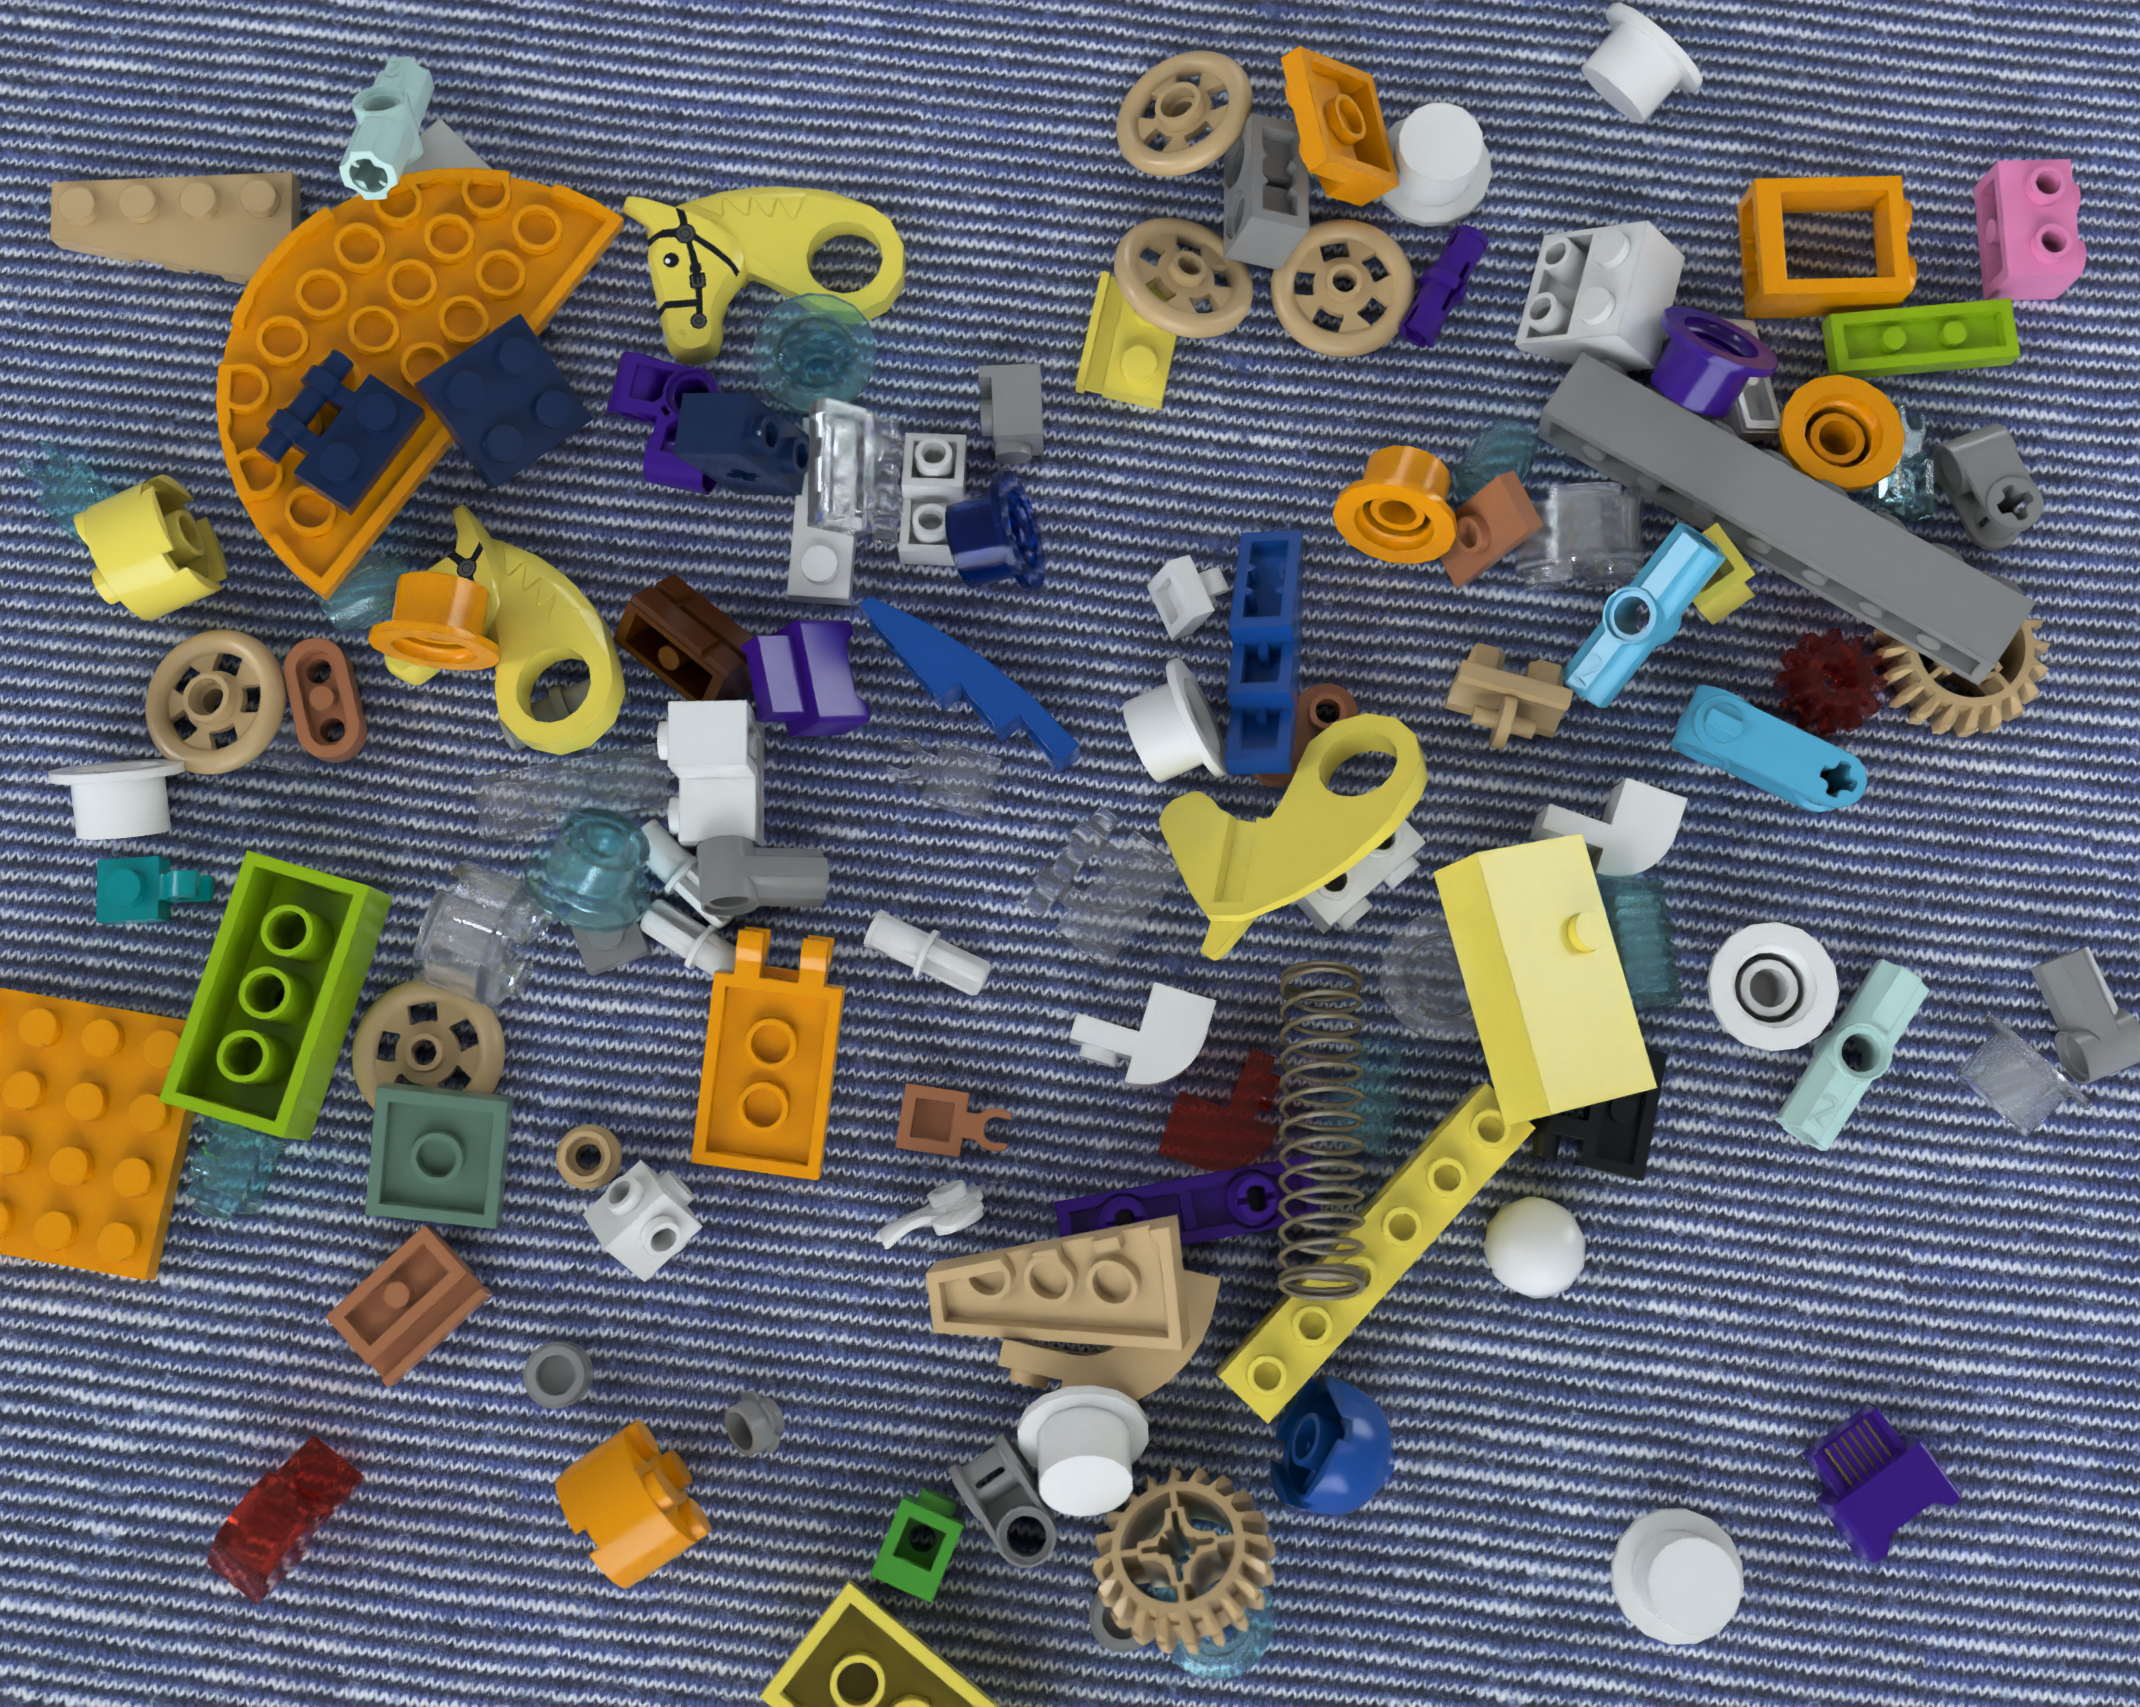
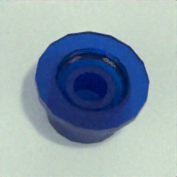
M1006 468L993 473L990 493L947 506L945 530L948 546L958 573L967 586L973 589L1014 577L1020 587L1027 592L1037 591L1043 587L1045 556L1039 526L1025 488L1014 472Z

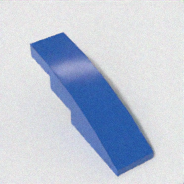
M1302 530L1241 533L1229 621V631L1233 647L1227 697L1231 711L1224 758L1229 775L1292 773L1301 654L1304 547Z
M868 596L860 603L865 621L943 712L963 697L1001 742H1004L1019 728H1022L1060 773L1080 758V744L1034 697L984 657L929 623Z

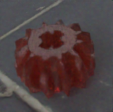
M1840 628L1828 630L1823 634L1822 639L1816 633L1810 632L1798 640V649L1789 648L1782 654L1780 663L1786 671H1781L1777 674L1772 685L1789 691V695L1779 702L1778 709L1785 711L1795 706L1800 712L1796 718L1797 728L1805 729L1815 721L1820 737L1831 736L1837 731L1838 727L1847 733H1851L1862 726V716L1871 717L1879 711L1882 704L1874 694L1885 690L1889 680L1872 674V669L1881 664L1883 655H1870L1865 658L1861 653L1864 647L1865 636H1855L1845 645ZM1824 674L1830 675L1836 682L1830 688L1838 690L1833 692L1825 686L1824 682L1829 679V676H1823Z

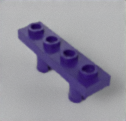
M1310 1155L1285 1159L1292 1166L1311 1162ZM1273 1161L1056 1201L1054 1205L1060 1237L1178 1215L1181 1246L1279 1228L1288 1221L1278 1210L1279 1202L1288 1194L1282 1190L1278 1181L1279 1177L1288 1169L1280 1161ZM1312 1168L1303 1169L1308 1172H1313ZM1295 1173L1287 1176L1285 1180V1185L1292 1191L1316 1186L1315 1179ZM1317 1193L1305 1194L1309 1197L1318 1198ZM1295 1198L1290 1199L1285 1204L1286 1212L1294 1217L1321 1211L1319 1204L1308 1203ZM1316 1218V1219H1310V1220H1306V1221L1312 1222V1221H1318V1220H1323V1219H1322V1218Z

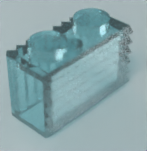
M1660 877L1609 878L1597 881L1635 1011L1681 1004L1685 997L1679 992L1683 983L1679 981L1680 970L1675 964L1678 957L1672 953L1676 947L1670 940L1674 932L1668 928L1672 921L1668 917L1670 907L1665 902L1667 894L1662 890L1665 881Z

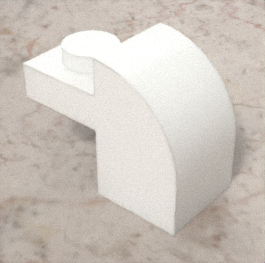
M1625 778L1611 790L1601 821L1549 804L1537 814L1529 838L1541 841L1582 833L1597 885L1619 884L1632 879L1652 867L1668 852L1676 837L1688 798L1630 778Z
M1154 982L1139 1031L1077 1013L1069 1040L1070 1043L1081 1046L1078 1057L1109 1067L1116 1066L1118 1057L1129 1060L1130 1064L1124 1080V1086L1134 1088L1159 1086L1182 1074L1199 1054L1206 1038L1216 1000Z

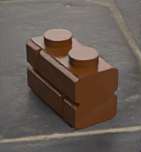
M672 574L657 582L654 588L649 586L634 594L630 601H628L614 635V641L687 701L738 700L748 694L753 687L746 653H742L741 645L754 638V636L710 603L702 594L695 592L692 587L677 575Z

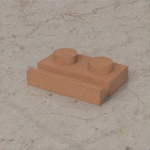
M424 1225L325 1317L365 1363L372 1365L383 1378L381 1381L387 1387H391L402 1380L493 1293L488 1287H484L473 1275V1270L432 1225Z

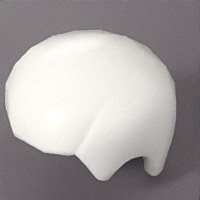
M1529 1196L1507 1203L1497 1212L1487 1225L1484 1253L1488 1265L1492 1268L1493 1275L1503 1285L1533 1299L1546 1298L1569 1289L1584 1268L1586 1240L1575 1217L1563 1206L1551 1200Z

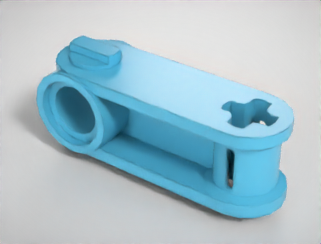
M1697 686L1687 709L1678 719L1676 733L1671 741V746L1690 759L1725 771L1799 808L1814 813L1852 805L1861 798L1867 785L1866 770L1861 761L1851 753L1755 708L1748 701L1731 692L1713 686ZM1829 771L1827 781L1820 777L1821 772ZM1829 783L1830 785L1834 786L1835 789L1834 792L1827 794L1826 790L1828 788Z

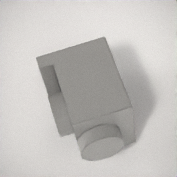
M1040 363L978 366L981 394L982 437H994L995 460L1004 464H1020L1031 460L1032 456L1044 455Z

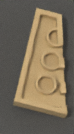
M293 172L52 182L50 239L60 249L131 263L142 260L162 264L167 270L191 274L192 270L219 275L225 281L248 285L267 256L290 232L300 225V182Z
M1178 1215L936 1261L925 1273L933 1333L1183 1351L1190 1339Z

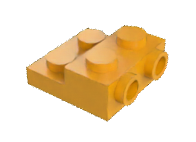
M1298 46L1281 57L1287 82L1285 85V95L1290 107L1294 111L1300 136L1299 153L1304 164L1307 166L1308 172L1317 175L1326 196L1362 207L1398 187L1400 184L1372 74L1302 46Z

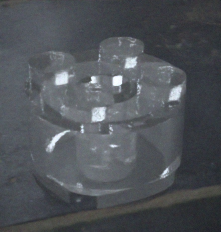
M1587 482L1548 487L1549 500L1532 503L1544 526L1514 549L1515 573L1517 577L1524 578L1525 591L1562 588V581L1576 577H1586V587L1619 586L1624 584V577L1637 575V568L1644 565L1640 491L1638 486L1632 485L1622 494L1621 483ZM1531 491L1526 492L1531 500Z
M468 860L461 861L449 873L460 878L451 893L438 889L424 916L417 936L413 959L425 963L424 969L414 971L413 974L417 981L482 1006L494 1008L505 999L507 994L519 998L526 989L533 971V962L526 960L535 937L541 938L546 933L554 914L555 903L543 899L542 890L536 886Z

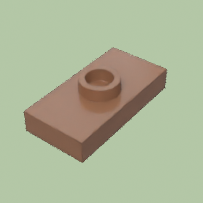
M1514 470L1495 477L1454 512L1458 527L1457 534L1450 550L1439 558L1455 588L1474 581L1544 526Z

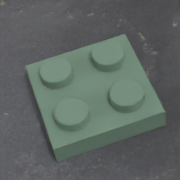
M383 1082L377 1086L365 1215L496 1229L502 1222L514 1096Z

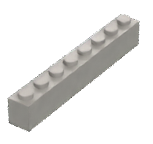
M1582 352L1542 409L1537 437L1703 531L1717 522L1735 547L1742 553L1978 686L1995 667L2036 604L2035 601L2024 596L2022 590L2009 579L1997 575L1988 576L1964 563L1962 556L1954 549L1940 543L1930 544L1906 531L1904 524L1896 517L1885 512H1872L1850 500L1847 493L1838 485L1826 480L1816 481L1793 468L1790 461L1780 453L1769 449L1759 450L1739 439L1734 430L1727 424L1716 419L1705 420L1667 398L1659 390H1650L1630 379L1623 368L1610 360H1596Z

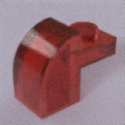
M1253 1048L1246 1053L1227 1108L1180 1091L1176 1096L1155 1155L1205 1172L1235 1169L1248 1164L1260 1156L1271 1144L1278 1131L1277 1127L1254 1119L1257 1109L1269 1112L1277 1093L1281 1076L1271 1073L1276 1057Z
M313 1435L274 1474L269 1470L236 1506L217 1533L211 1545L207 1564L258 1605L306 1556L313 1534L356 1492L364 1476Z

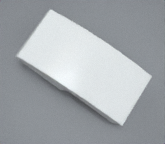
M905 433L901 482L903 501L899 539L900 564L961 566L967 435Z

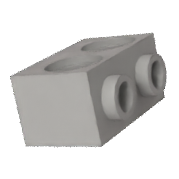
M1251 112L1240 137L1224 155L1223 258L1280 270L1308 232L1309 172L1299 153L1300 136L1296 123Z

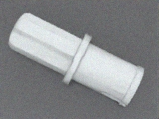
M656 819L646 823L631 838V842L626 846L627 849L642 863H645L666 884L664 891L668 895L678 892L713 927L721 929L735 918V916H712L705 914L701 910L697 855L693 856L686 848H683Z
M663 899L655 900L647 908L640 923L641 930L685 958V967L692 970L697 966L712 977H714V972L718 969L734 971L736 946L717 935L719 928L712 925L706 928Z
M882 909L874 917L864 939V947L872 948L914 968L912 973L914 976L919 978L925 973L971 996L977 995L982 990L990 973L991 965L988 961L939 939L941 934L939 931L934 929L929 934L887 914Z

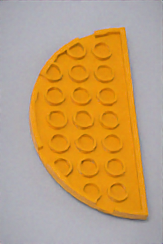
M471 167L432 169L401 175L398 185L391 187L387 199L365 200L362 195H358L331 210L327 206L322 208L290 232L267 256L249 281L231 318L233 326L226 343L223 362L219 363L216 392L218 430L227 468L237 494L250 518L276 556L304 584L328 602L455 442L414 383L517 314L521 313L536 337H538L623 230V217L596 200L568 187L554 183L552 188L537 182L513 178L510 171ZM333 349L343 353L354 364L352 370L341 382L343 386L355 393L368 375L371 374L424 409L426 419L352 515H349L296 479L294 471L305 458V455L291 447L281 461L275 464L261 455L256 449L269 432L266 423L277 409L284 411L304 387L301 379L312 365L320 367ZM325 403L307 428L321 437L340 412Z

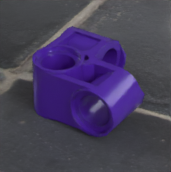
M622 353L606 408V415L610 416L614 413L634 422L654 426L644 454L643 472L646 482L709 495L714 490L717 482L673 455L683 393H724V391L714 378L701 368L666 362L641 353Z

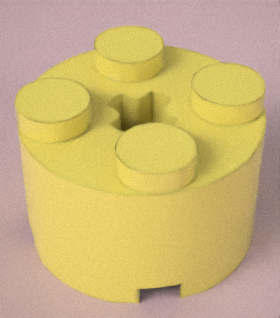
M161 474L89 506L86 510L74 516L76 530L82 540L88 545L97 566L92 571V581L100 596L111 605L121 601L132 613L145 621L158 619L220 591L223 586L217 584V582L227 578L225 557L207 517L198 521L194 520L185 507V504L194 500L193 497L180 483L167 475Z

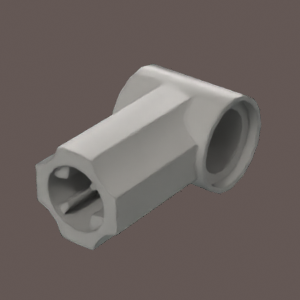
M735 835L712 837L697 845L701 910L705 914L720 917L738 916L754 911L759 906L821 907L826 900L829 868L828 859L824 857L822 849L754 847V842L751 839Z
M2089 946L2057 956L2030 968L2059 1029L2055 1036L2056 1051L2063 1067L2072 1079L2079 1084L2086 1085L2140 1063V1024L2127 1010L2117 1007Z

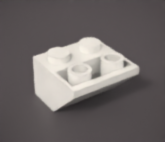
M1648 220L1544 235L1514 345L1521 351L1573 365L1583 352L1596 360H1610L1618 364L1625 371L1654 369L1658 363L1666 332L1660 325L1661 315L1666 308L1673 306L1685 256Z

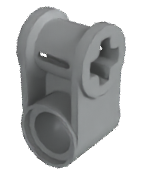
M1992 423L1934 447L1931 453V465L1935 479L1941 489L1947 494L1964 526L1966 535L1973 544L1991 551L2004 549L2017 539L2021 531H2025L2038 521L2043 513L2044 505L2041 492L2035 486L2025 468L2013 437L2001 424ZM2025 500L2026 506L2019 511L2017 506ZM1987 517L1990 521L1981 527V521Z
M1002 1432L995 1437V1446L963 1467L957 1463L948 1468V1472L973 1515L981 1521L1003 1558L1018 1568H1033L1042 1564L1051 1555L1058 1538V1524L1053 1512L1040 1496L1035 1480L1022 1456L1007 1434ZM999 1467L1005 1469V1471L984 1485L979 1484L981 1479ZM1021 1516H1032L1038 1519L1045 1528L1046 1542L1035 1551L1018 1549L1012 1543L1009 1535V1527L1014 1519Z

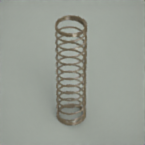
M1333 960L1303 961L1291 965L1280 976V993L1287 1002L1281 1006L1279 1015L1287 1025L1281 1030L1279 1038L1287 1049L1280 1054L1279 1062L1287 1073L1280 1078L1279 1086L1287 1097L1280 1102L1279 1111L1287 1121L1280 1126L1278 1134L1287 1146L1280 1151L1278 1159L1288 1170L1279 1177L1278 1184L1288 1195L1279 1202L1278 1210L1288 1221L1279 1227L1278 1235L1289 1246L1278 1255L1277 1260L1286 1270L1278 1275L1277 1280L1279 1282L1277 1286L1285 1294L1292 1297L1320 1301L1352 1298L1361 1294L1366 1288L1364 1284L1366 1272L1359 1266L1325 1263L1292 1267L1284 1260L1285 1255L1295 1249L1324 1256H1350L1361 1253L1366 1247L1359 1240L1345 1237H1318L1295 1243L1284 1234L1285 1229L1292 1224L1319 1230L1344 1231L1359 1228L1366 1221L1359 1214L1345 1211H1318L1294 1217L1285 1210L1286 1202L1293 1198L1319 1205L1343 1206L1361 1202L1365 1197V1194L1359 1189L1350 1186L1322 1185L1292 1191L1285 1185L1286 1177L1292 1173L1311 1179L1344 1181L1358 1178L1365 1171L1358 1163L1347 1160H1316L1296 1166L1290 1165L1285 1160L1286 1152L1292 1148L1321 1156H1346L1360 1152L1365 1146L1358 1138L1348 1135H1315L1296 1141H1291L1285 1135L1286 1127L1292 1123L1310 1130L1343 1132L1359 1128L1365 1121L1357 1113L1347 1110H1315L1301 1113L1294 1117L1290 1116L1285 1110L1286 1103L1291 1099L1310 1106L1342 1108L1356 1105L1364 1098V1095L1358 1089L1343 1085H1317L1302 1088L1295 1092H1290L1285 1086L1286 1080L1290 1075L1309 1082L1343 1084L1360 1079L1364 1073L1356 1064L1347 1061H1337L1356 1057L1364 1049L1358 1041L1343 1037L1359 1032L1364 1025L1357 1017L1346 1014L1358 1009L1363 1003V999L1356 994L1362 989L1363 976L1356 968ZM1314 972H1334L1347 975L1356 981L1351 986L1342 989L1307 990L1289 984L1292 979ZM1347 998L1357 1000L1356 1004L1342 1008H1320L1296 1002L1304 1000L1325 1003L1341 1001ZM1292 1004L1297 1008L1314 1012V1014L1305 1015L1290 1021L1286 1011L1287 1007ZM1337 1018L1350 1020L1357 1023V1026L1343 1031H1320L1308 1029L1297 1024L1315 1019ZM1292 1027L1296 1031L1321 1037L1304 1039L1291 1045L1286 1039V1034ZM1337 1042L1356 1046L1357 1050L1345 1054H1318L1298 1048L1315 1043ZM1290 1051H1293L1301 1056L1326 1061H1315L1290 1068L1286 1063V1057ZM1335 1066L1356 1070L1357 1074L1343 1078H1322L1309 1076L1299 1071L1316 1067ZM1320 1091H1340L1352 1093L1358 1097L1348 1101L1324 1102L1307 1099L1300 1095ZM1317 1116H1344L1356 1119L1358 1122L1342 1126H1324L1301 1120ZM1317 1141H1344L1357 1144L1358 1146L1344 1150H1323L1306 1147L1302 1144ZM1321 1166H1341L1357 1169L1358 1171L1334 1175L1313 1173L1303 1169ZM1335 1191L1352 1193L1358 1196L1348 1199H1322L1309 1197L1305 1194ZM1337 1217L1349 1218L1358 1222L1350 1224H1322L1306 1220ZM1333 1243L1357 1246V1248L1343 1250L1308 1247L1316 1244ZM1308 1278L1330 1282L1350 1281L1354 1284L1323 1288L1296 1285L1289 1281Z

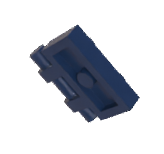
M333 349L320 367L312 365L301 379L304 387L285 411L277 409L266 423L269 432L256 449L261 455L275 464L281 461L291 447L305 455V458L294 471L296 479L349 515H352L426 419L424 409L371 374L368 375L355 393L343 386L341 382L352 370L354 364L343 353ZM327 403L340 413L323 435L319 437L310 431L307 426L324 404Z

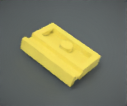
M1101 271L1075 383V392L1082 394L1085 391L1102 394V398L1161 410L1178 336L1163 331L1142 318L1126 301L1119 289L1116 278L1110 276V272ZM1155 283L1148 286L1149 290L1163 302L1169 300L1163 295L1161 290L1155 288Z

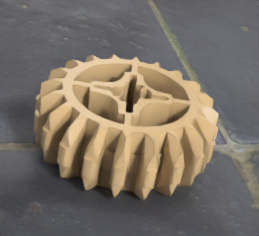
M2025 619L1999 659L2000 663L1997 662L1979 686L1928 657L1925 658L1923 665L1918 651L1875 628L1871 638L1884 647L1873 652L1869 662L1886 666L1887 672L1877 678L1875 686L1888 687L1893 685L1898 694L1891 698L1889 707L1898 708L1905 703L1910 705L1912 709L1909 714L1908 724L1917 725L1930 717L1932 734L1941 735L1949 731L1951 727L1957 737H1968L1975 733L1977 728L1981 733L1992 732L2001 726L2002 720L2009 722L2020 716L2024 710L2022 704H2027L2034 700L2040 692L2033 682L2045 677L2049 668L2035 658L2046 653L2050 643L2034 639L2033 632L2041 628L2044 619ZM1947 681L1953 683L1963 693L1970 691L1974 697L1954 694L1941 687L1937 682Z
M1198 1466L1189 1481H1184L1180 1470L1171 1467L1168 1483L1158 1485L1153 1477L1146 1474L1144 1481L1146 1492L1139 1497L1131 1492L1128 1499L1124 1502L1127 1508L1124 1512H1106L1105 1521L1112 1532L1095 1535V1546L1100 1555H1102L1092 1561L1093 1572L1099 1582H1103L1098 1587L1099 1597L1105 1607L1112 1608L1111 1616L1116 1625L1123 1630L1132 1627L1131 1634L1135 1641L1144 1647L1156 1637V1643L1161 1652L1167 1653L1170 1656L1179 1639H1182L1187 1651L1197 1656L1201 1647V1637L1210 1635L1216 1646L1224 1648L1226 1636L1222 1629L1232 1624L1236 1629L1247 1632L1249 1622L1243 1612L1244 1608L1264 1610L1266 1600L1258 1587L1274 1585L1275 1574L1271 1565L1267 1562L1275 1558L1276 1549L1272 1538L1266 1536L1270 1528L1263 1512H1259V1510L1254 1511L1255 1503L1248 1492L1244 1489L1235 1492L1232 1481L1225 1477L1224 1474L1211 1483L1207 1472ZM1191 1519H1203L1217 1523L1232 1534L1218 1536L1216 1530L1199 1531L1193 1527ZM1186 1540L1192 1554L1187 1553L1190 1560L1181 1565L1179 1558L1186 1555ZM1174 1564H1177V1565L1182 1566V1568H1183V1579H1182V1577H1181V1575H1180V1573H1179V1571H1178L1176 1565H1174ZM1221 1579L1216 1586L1205 1593L1208 1586L1214 1581ZM1150 1582L1153 1588H1170L1177 1597V1602H1163L1152 1599L1136 1588V1584Z

